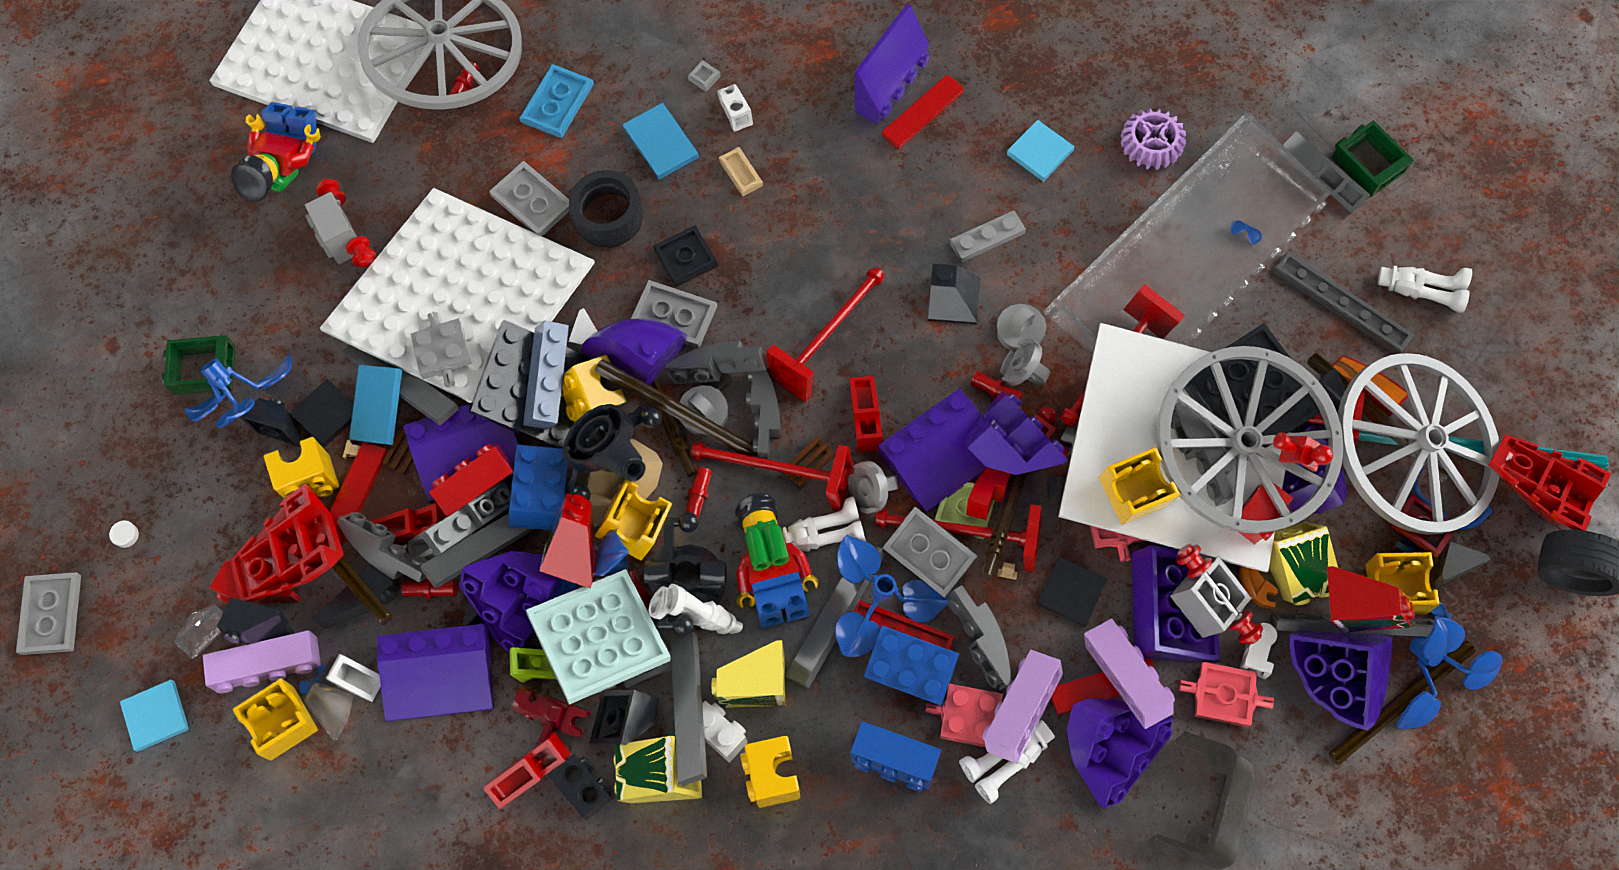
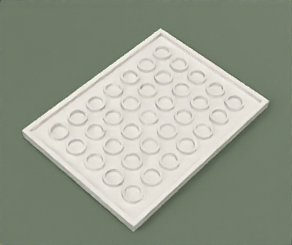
M260 0L210 79V82L215 87L265 105L276 102L291 105L292 109L296 106L316 110V123L374 143L398 102L378 90L370 82L362 68L358 54V36L365 18L373 7L353 0ZM387 13L376 26L425 29L414 21L391 13ZM371 35L369 58L372 60L421 37ZM425 45L377 66L375 69L383 78L397 87Z

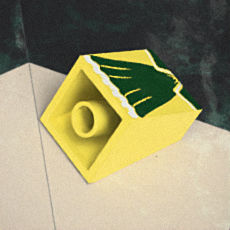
M1301 522L1275 531L1269 568L1283 600L1294 605H1304L1310 602V598L1316 596L1320 598L1329 597L1327 567L1334 566L1338 568L1327 526Z
M782 640L774 641L717 669V678H712V695L714 694V699L719 701L721 708L785 706V661Z
M675 736L630 742L627 745H615L614 765L616 767V782L614 790L616 801L643 803L702 798L701 780L684 787L678 783Z

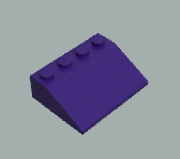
M905 5L855 70V112L876 124H879L883 117L887 118L889 116L892 105L895 101L901 100L907 85L913 84L920 68H924L930 59V55H928L929 43L911 5Z
M960 388L878 445L879 458L892 474L897 476V480L925 513L931 511L943 499L949 498L964 487V484L971 482L987 469V466L965 444L972 426L981 417V414Z
M471 403L458 407L459 410L440 426L430 418L403 425L408 445L429 503L436 502L429 493L434 488L431 483L445 473H448L449 476L456 473L453 469L467 458L471 461L476 459L477 455L475 453L489 443L492 446L498 443L512 464L515 465L517 445H519L516 432L469 414L468 411ZM514 471L505 478L513 476Z
M1150 545L1132 552L1134 646L1136 645L1140 649L1144 658L1172 661L1220 662L1219 633L1203 638L1170 597L1187 577V572L1189 571L1186 564L1179 565L1177 563L1178 550ZM1200 555L1202 559H1206V558L1213 559V558H1210V557H1206V556Z
M484 624L377 636V663L385 720L387 722L494 710L491 633Z

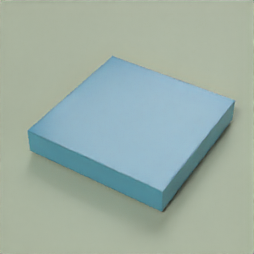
M1037 120L1008 149L1007 155L1044 182L1074 151L1075 146Z
M173 680L120 701L134 751L139 752L189 730L177 687Z

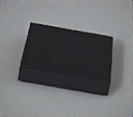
M696 225L653 246L657 257L675 288L718 267L717 260Z
M326 379L297 405L290 414L318 442L326 447L351 424L354 404Z
M1059 556L1037 605L1086 627L1108 579Z

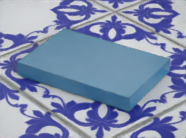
M552 64L520 116L521 123L562 139L593 87V79Z
M664 103L623 124L625 132L658 180L699 158L698 152Z
M359 365L349 440L393 445L402 369Z

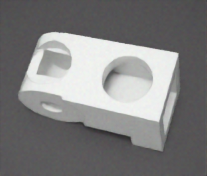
M736 84L717 91L720 103L734 132L753 125L751 109Z
M1261 623L1263 626L1262 637L1254 644L1249 645L1246 643L1239 669L1257 672V677L1266 679L1272 674L1274 666L1273 663L1267 662L1271 645L1277 639V632L1272 625Z

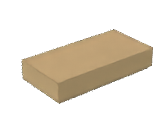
M740 147L719 157V162L742 197L763 186L762 180Z

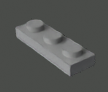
M1013 210L950 239V245L962 263L1025 234L1026 228Z

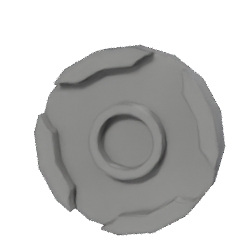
M1011 305L1004 309L998 317L997 337L1004 347L1014 352L1021 347L1018 343L1026 338H1031L1041 344L1046 331L1045 319L1040 311L1031 305Z
M1026 338L1018 343L1021 347L1015 353L1011 350L1004 359L1000 369V373L1004 375L1002 380L1011 386L1019 385L1026 379L1037 385H1045L1050 371L1040 363L1042 347L1035 340Z
M700 385L691 388L680 400L681 404L722 427L728 419L726 398L719 390L712 386ZM681 421V423L687 429V431L695 435H705L704 433L698 431L697 429Z
M866 461L855 464L853 466L855 468L854 474H850L848 478L850 496L854 497L855 502H858L861 507L859 510L863 513L870 514L881 511L886 505L888 491L899 489L897 476H885L882 469L874 462Z

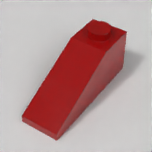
M225 560L209 588L217 593L215 598L227 604L230 598L239 600L231 564ZM287 589L251 601L250 603L299 602L301 597L294 591Z

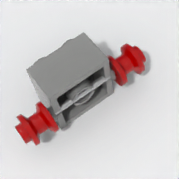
M333 179L321 181L316 188L319 198L305 204L309 213L305 217L311 228L314 229L316 233L314 235L320 246L323 247L329 258L334 257L338 265L352 258V262L356 267L365 268L370 266L376 259V253L373 249L369 248L370 241L367 237L356 236L341 206L346 202V196L343 192L339 191L340 185L338 181Z
M1187 544L1182 547L1177 553L1179 556L1176 561L1179 565L1186 564L1189 571L1187 572V577L1170 597L1203 638L1225 632L1229 628L1230 630L1237 629L1240 636L1238 640L1241 644L1248 643L1251 645L1257 642L1262 637L1263 626L1260 623H1252L1250 619L1253 614L1250 610L1242 611L1251 597L1219 556L1213 559H1202L1199 555L1201 548L1198 544L1193 546Z

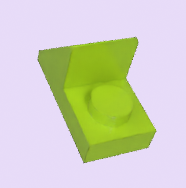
M510 648V675L521 682H526L532 678L557 680L544 650Z

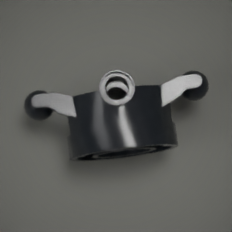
M605 404L599 405L581 416L568 431L564 441V455L574 466L572 478L566 484V490L571 495H581L589 501L591 492L584 483L590 472H596L601 469L609 473L614 472L620 478H626L632 482L641 479L645 474L646 467L642 461V456L630 442L633 428L641 424V422L647 428L659 426L662 421L659 410L655 408L645 409L639 406L633 413L626 414L617 405Z
M686 512L679 518L666 517L664 521V543L655 552L651 560L645 562V584L649 585L653 594L662 586L668 588L671 584L682 587L702 603L713 601L718 605L723 598L726 587V562L718 560L713 553L704 547L695 545L675 546V527H679L687 533L697 529L699 519L694 513ZM684 567H694L698 572L699 570L701 571V582L694 580L691 583L682 584L677 580H674V582L672 580L677 571ZM668 613L662 619H658L659 630H674L676 634L681 636L688 635L693 630L692 619L681 613L675 615L674 617L676 618L674 620H669L670 614Z

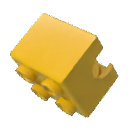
M607 355L574 365L563 374L561 397L564 396L567 404V416L574 423L587 411L599 405L613 404L621 406L626 402L622 389L616 391L604 389L600 383V375L595 372V368L601 359L610 363Z
M314 437L300 441L302 452L300 457L294 462H284L278 450L264 455L273 489L283 498H286L304 484H307L318 497L329 496L333 493V490L340 487L330 455Z
M1156 447L1107 466L1098 477L1121 525L1170 506L1180 496L1174 482L1169 484L1161 473L1160 462L1162 458Z
M625 479L615 493L595 537L602 540L608 532L613 531L618 534L621 542L628 549V554L642 560L654 545L672 503L662 497H659L656 501H648L641 498L636 492L639 485Z
M1431 552L1377 553L1365 564L1368 578L1399 587L1403 594L1408 596L1409 602L1413 603L1415 615H1427L1440 605L1438 591H1432L1429 584V573L1431 568L1434 567Z
M281 678L233 708L239 722L243 723L253 738L250 742L257 755L270 761L318 731L294 686Z
M781 736L746 744L744 747L745 753L740 754L745 775L750 774L751 778L750 781H746L750 801H756L758 807L762 808L800 799L801 795L796 775L781 777L775 773L780 763L793 759L788 737Z

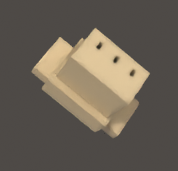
M348 440L343 451V458L347 460V457H356L361 446L353 445Z
M1004 562L1002 569H998L997 576L1016 580L1015 564Z

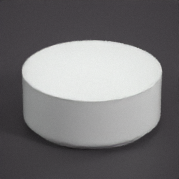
M129 521L117 522L112 526L109 533L110 540L121 548L132 546L139 536L137 527Z

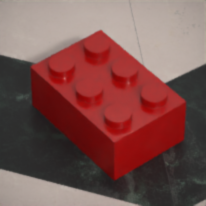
M490 443L475 453L477 455L476 459L471 461L467 458L453 469L456 473L451 476L445 473L431 483L434 488L429 493L447 517L514 471V465L498 443L495 446H492Z

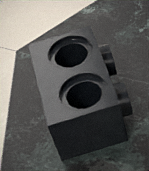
M573 754L548 776L580 816L588 821L612 800L608 795L611 788L601 777L597 780L590 773L594 768L584 756L579 759ZM573 769H579L580 777L574 782H569L568 773ZM591 789L597 790L595 801L591 803L585 802L586 792Z

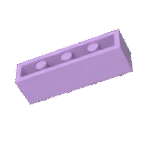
M1110 619L1084 633L1086 649L1144 729L1173 714V702L1175 701L1173 693L1167 686L1163 687L1161 685L1156 670L1152 666L1148 667L1143 661L1142 652L1136 645H1131L1128 641L1129 637L1122 626L1118 627L1113 619Z
M309 630L203 655L205 684L217 693L231 692L233 687L241 685L253 687L259 685V681L267 679L271 681H277L280 678L285 679L288 674H308L312 672V669L318 668L321 665L317 636Z
M1033 650L1029 651L1026 658H1022L1015 680H1011L1007 687V695L1004 701L999 702L996 707L995 718L992 724H988L984 730L983 740L987 752L1016 764L1018 763L1063 675L1061 660Z

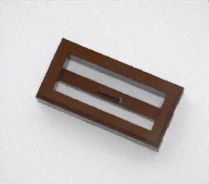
M406 420V422L404 423V425L410 424V423H412V422ZM402 427L382 464L405 475L413 461L410 451L402 467H399L409 449L407 439L393 463H390L406 436L404 427Z
M816 436L789 464L799 465L819 446L801 466L809 467L825 452L826 455L813 467L814 469L821 470L836 455V452L830 449L828 444L823 443L819 436ZM783 473L800 490L812 479L802 477L798 480L796 475Z

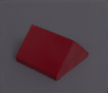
M1412 494L1400 512L1419 520L1433 522L1432 507ZM1443 516V521H1448V519ZM1392 523L1387 525L1389 529L1403 539H1406L1420 551L1431 552L1432 558L1439 556L1455 531L1430 535L1410 532Z

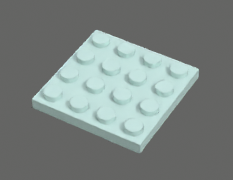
M626 569L593 582L591 588L583 586L526 610L527 616L568 704H572L670 661V654Z

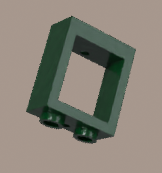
M1374 120L1366 126L1364 124L1360 125L1348 139L1346 137L1340 139L1336 143V150L1331 157L1360 187L1370 194V197H1373L1404 175L1414 161ZM1364 141L1370 143L1391 164L1375 177L1350 153V151Z
M227 335L167 340V348L163 353L165 372L162 373V383L164 387L173 395L213 392L207 379L181 381L183 355L215 353V359L217 358L225 368L230 366L234 371L235 344ZM230 375L232 381L226 386L229 391L233 390L234 376Z

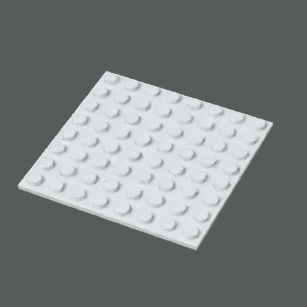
M433 188L322 324L320 329L339 340L422 379L410 333L430 327L427 315L431 313L433 316L432 312L438 313L440 323L459 318L462 323L472 364L460 367L453 372L455 381L453 387L451 384V387L444 386L443 376H433L422 380L472 403L500 323L506 320L534 332L535 327L544 320L552 322L595 262L591 258Z
M1100 323L1058 517L1181 549L1187 544L1192 546L1198 544L1201 548L1199 555L1210 558L1219 556L1225 562L1268 572L1275 532L1267 541L1262 539L1254 545L1239 532L1220 527L1198 515L1180 497L1170 506L1121 525L1098 477L1109 465L1154 447L1158 450L1157 420L1166 392L1182 371L1199 358L1211 352ZM1183 388L1182 392L1189 396V394ZM1197 415L1209 427L1216 438H1220L1211 424ZM1171 428V439H1178L1175 430ZM1273 444L1266 448L1280 456L1281 450L1274 447ZM1223 447L1227 453L1229 451L1228 447ZM1172 448L1178 468L1188 485L1191 486L1202 476L1197 469V458L1186 460L1184 453H1181L1179 448ZM1257 455L1272 482L1282 489L1285 469ZM1235 457L1231 460L1234 469L1226 475L1233 495L1237 467ZM1247 460L1243 504L1261 483L1249 460ZM1160 462L1161 473L1164 479L1170 484ZM1207 483L1196 493L1213 508L1232 516L1233 498L1226 504L1215 506L1214 501L1207 494Z

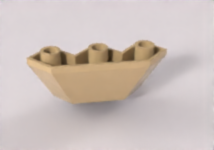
M631 439L630 442L642 456V461L646 467L643 477L633 483L639 485L636 492L641 498L646 500L658 485L663 463L655 451ZM603 469L590 472L584 483L591 492L589 501L592 502L594 527L601 524L615 493L625 481V479L620 478L614 472L609 473Z

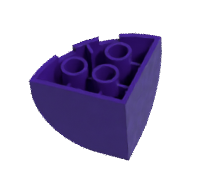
M626 319L609 324L593 333L584 341L580 352L591 360L607 355L611 364L651 385L665 369V365L672 361L684 348L687 334L672 325L656 320Z
M1297 631L1290 634V651L1294 668L1298 670L1305 684L1303 687L1312 699L1334 714L1333 717L1357 728L1370 729L1380 715L1387 692L1392 637L1377 634Z

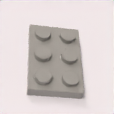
M525 161L521 162L489 191L492 198L539 236L547 233L569 212V199Z
M648 280L631 319H651L672 325L687 334L685 344L700 348L717 309V302Z
M914 507L883 547L884 550L944 598H946L978 557L916 507Z
M76 572L25 576L16 653L28 655L74 651L81 583L80 574Z

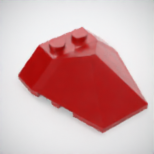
M1505 434L1488 465L1528 506L1559 530L1586 531L1592 518L1588 514L1594 501L1605 489L1611 473L1587 460L1578 458L1576 461L1561 457L1562 452L1553 450L1552 453L1537 449V444Z
M307 484L302 485L284 498L279 504L282 508L273 518L268 517L263 522L265 527L256 538L251 536L230 560L239 600L251 602L309 583L333 567L344 555L332 514Z

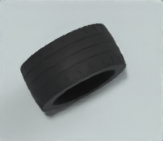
M598 170L582 177L571 191L569 198L570 216L575 229L588 243L604 248L616 247L628 242L637 234L643 221V205L640 193L629 177L613 170ZM605 194H616L624 197L630 204L622 217L608 224L594 223L587 220L583 215L591 201Z
M1558 530L1548 533L1541 546L1538 576L1545 583L1570 593L1586 596L1619 594V541L1603 534L1582 530Z

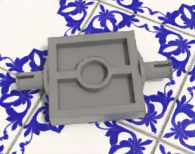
M432 312L433 316L431 313L427 315L430 327L410 333L419 373L422 379L443 376L444 386L451 387V384L453 387L455 385L453 372L460 367L472 364L462 323L459 318L440 323L438 313Z

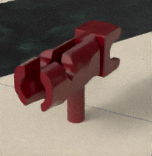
M522 686L518 689L512 709L530 721L535 719L541 722L543 729L537 744L551 735L554 728L578 738L584 735V731L576 726L575 721L579 716L583 718L590 717L592 715L590 710L568 704L545 694H541L535 699L536 691Z

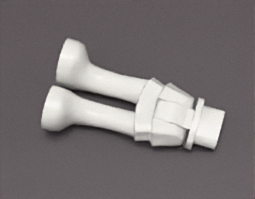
M1397 266L1392 268L1381 267L1378 285L1387 286L1389 291L1394 290L1406 297L1411 296L1415 300L1418 297L1430 299L1447 305L1456 312L1463 313L1469 300V290L1467 289L1472 278V269L1461 268L1454 276H1444L1426 271L1424 268L1399 267L1397 269ZM1424 284L1440 287L1453 292L1441 291L1425 287Z
M854 497L845 499L843 508L840 511L825 516L813 518L809 516L805 520L800 519L788 526V530L786 527H783L782 531L786 543L794 544L802 552H809L810 549H819V547L827 544L842 542L845 535L866 542ZM842 524H850L848 527L839 530L818 534V530Z
M671 584L668 588L664 586L659 588L649 604V615L655 619H662L667 613L674 616L681 613L682 615L689 616L693 621V625L701 626V628L711 631L716 630L719 634L739 633L743 628V624L736 621L735 616L727 612L722 606L716 605L713 601L702 603L682 587Z
M1043 720L1038 722L1017 764L1008 761L997 771L975 784L978 793L989 804L997 800L998 788L1013 774L1022 768L1026 769L1030 762L1034 763L1042 750L1047 748V743L1055 738ZM987 753L979 759L966 756L959 763L967 778L974 783L1003 758Z

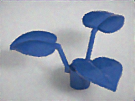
M288 354L285 361L258 383H254L236 373L230 366L225 368L217 358L211 360L201 368L200 372L206 377L215 395L196 406L185 408L187 417L194 422L201 420L218 406V403L227 396L233 404V408L217 420L216 426L222 428L229 425L236 418L246 414L255 404V401L250 397L240 404L237 403L226 388L232 381L230 375L256 390L262 387L266 389L288 374L291 369L292 357Z
M613 531L608 532L601 540L599 546L595 544L598 555L595 563L594 577L600 576L605 578L607 574L613 575L628 569V559L625 557L629 553L628 549L623 545L617 533ZM563 579L556 598L578 589V584Z
M845 535L838 549L837 566L840 574L846 581L853 584L859 583L864 577L867 581L874 582L871 592L875 599L865 617L858 612H848L839 618L835 627V636L841 654L846 657H858L872 650L876 644L880 627L877 623L869 621V618L879 601L888 600L894 593L900 602H904L903 612L907 618L919 623H925L934 619L948 605V600L923 580H911L905 583L902 588V597L892 576L887 574L874 575L881 565V557L876 548L867 542L855 539L849 535Z
M1435 616L1434 625L1429 636H1417L1409 646L1410 651L1419 658L1416 664L1424 674L1430 688V693L1425 691L1417 695L1408 705L1395 726L1399 729L1419 728L1431 722L1439 712L1441 701L1436 698L1437 691L1426 665L1436 666L1444 659L1467 674L1462 682L1466 688L1476 690L1487 686L1495 679L1503 663L1502 656L1495 651H1486L1473 660L1470 668L1462 666L1448 657L1447 652L1455 651L1460 647L1465 638V630L1451 619Z

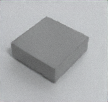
M702 60L688 75V80L707 92L721 77L720 71Z

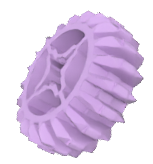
M1149 108L1146 113L1140 110L1137 115L1132 114L1130 119L1125 122L1124 129L1121 132V147H1124V155H1130V161L1137 160V167L1145 164L1147 170L1150 166H1154L1158 170L1160 165L1167 168L1170 163L1174 164L1177 158L1182 155L1183 148L1186 145V131L1182 130L1183 123H1177V116L1171 118L1169 117V111L1163 114L1160 108L1156 112ZM1136 133L1139 135V139L1142 141L1141 143L1138 142L1135 136ZM1165 135L1169 137L1171 145L1167 142L1168 139L1165 137Z

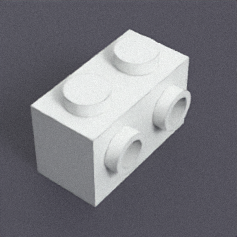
M705 700L702 703L705 741L730 763L748 743L743 735L746 730L735 720L730 723L723 716L726 712L715 702L710 705Z

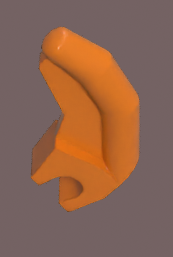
M1239 565V579L1243 588L1251 597L1250 601L1259 607L1273 610L1276 602L1268 601L1266 595L1275 596L1278 593V589L1267 580H1264L1259 570Z

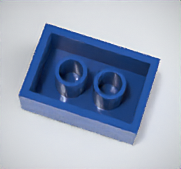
M517 445L509 507V527L552 530L565 498L568 460L564 455V449Z
M882 625L864 677L942 705L960 654Z
M862 721L850 754L851 762L855 763L854 767L867 773H870V770L880 772V777L885 780L896 782V779L907 782L906 786L908 788L922 792L923 788L929 789L941 749Z

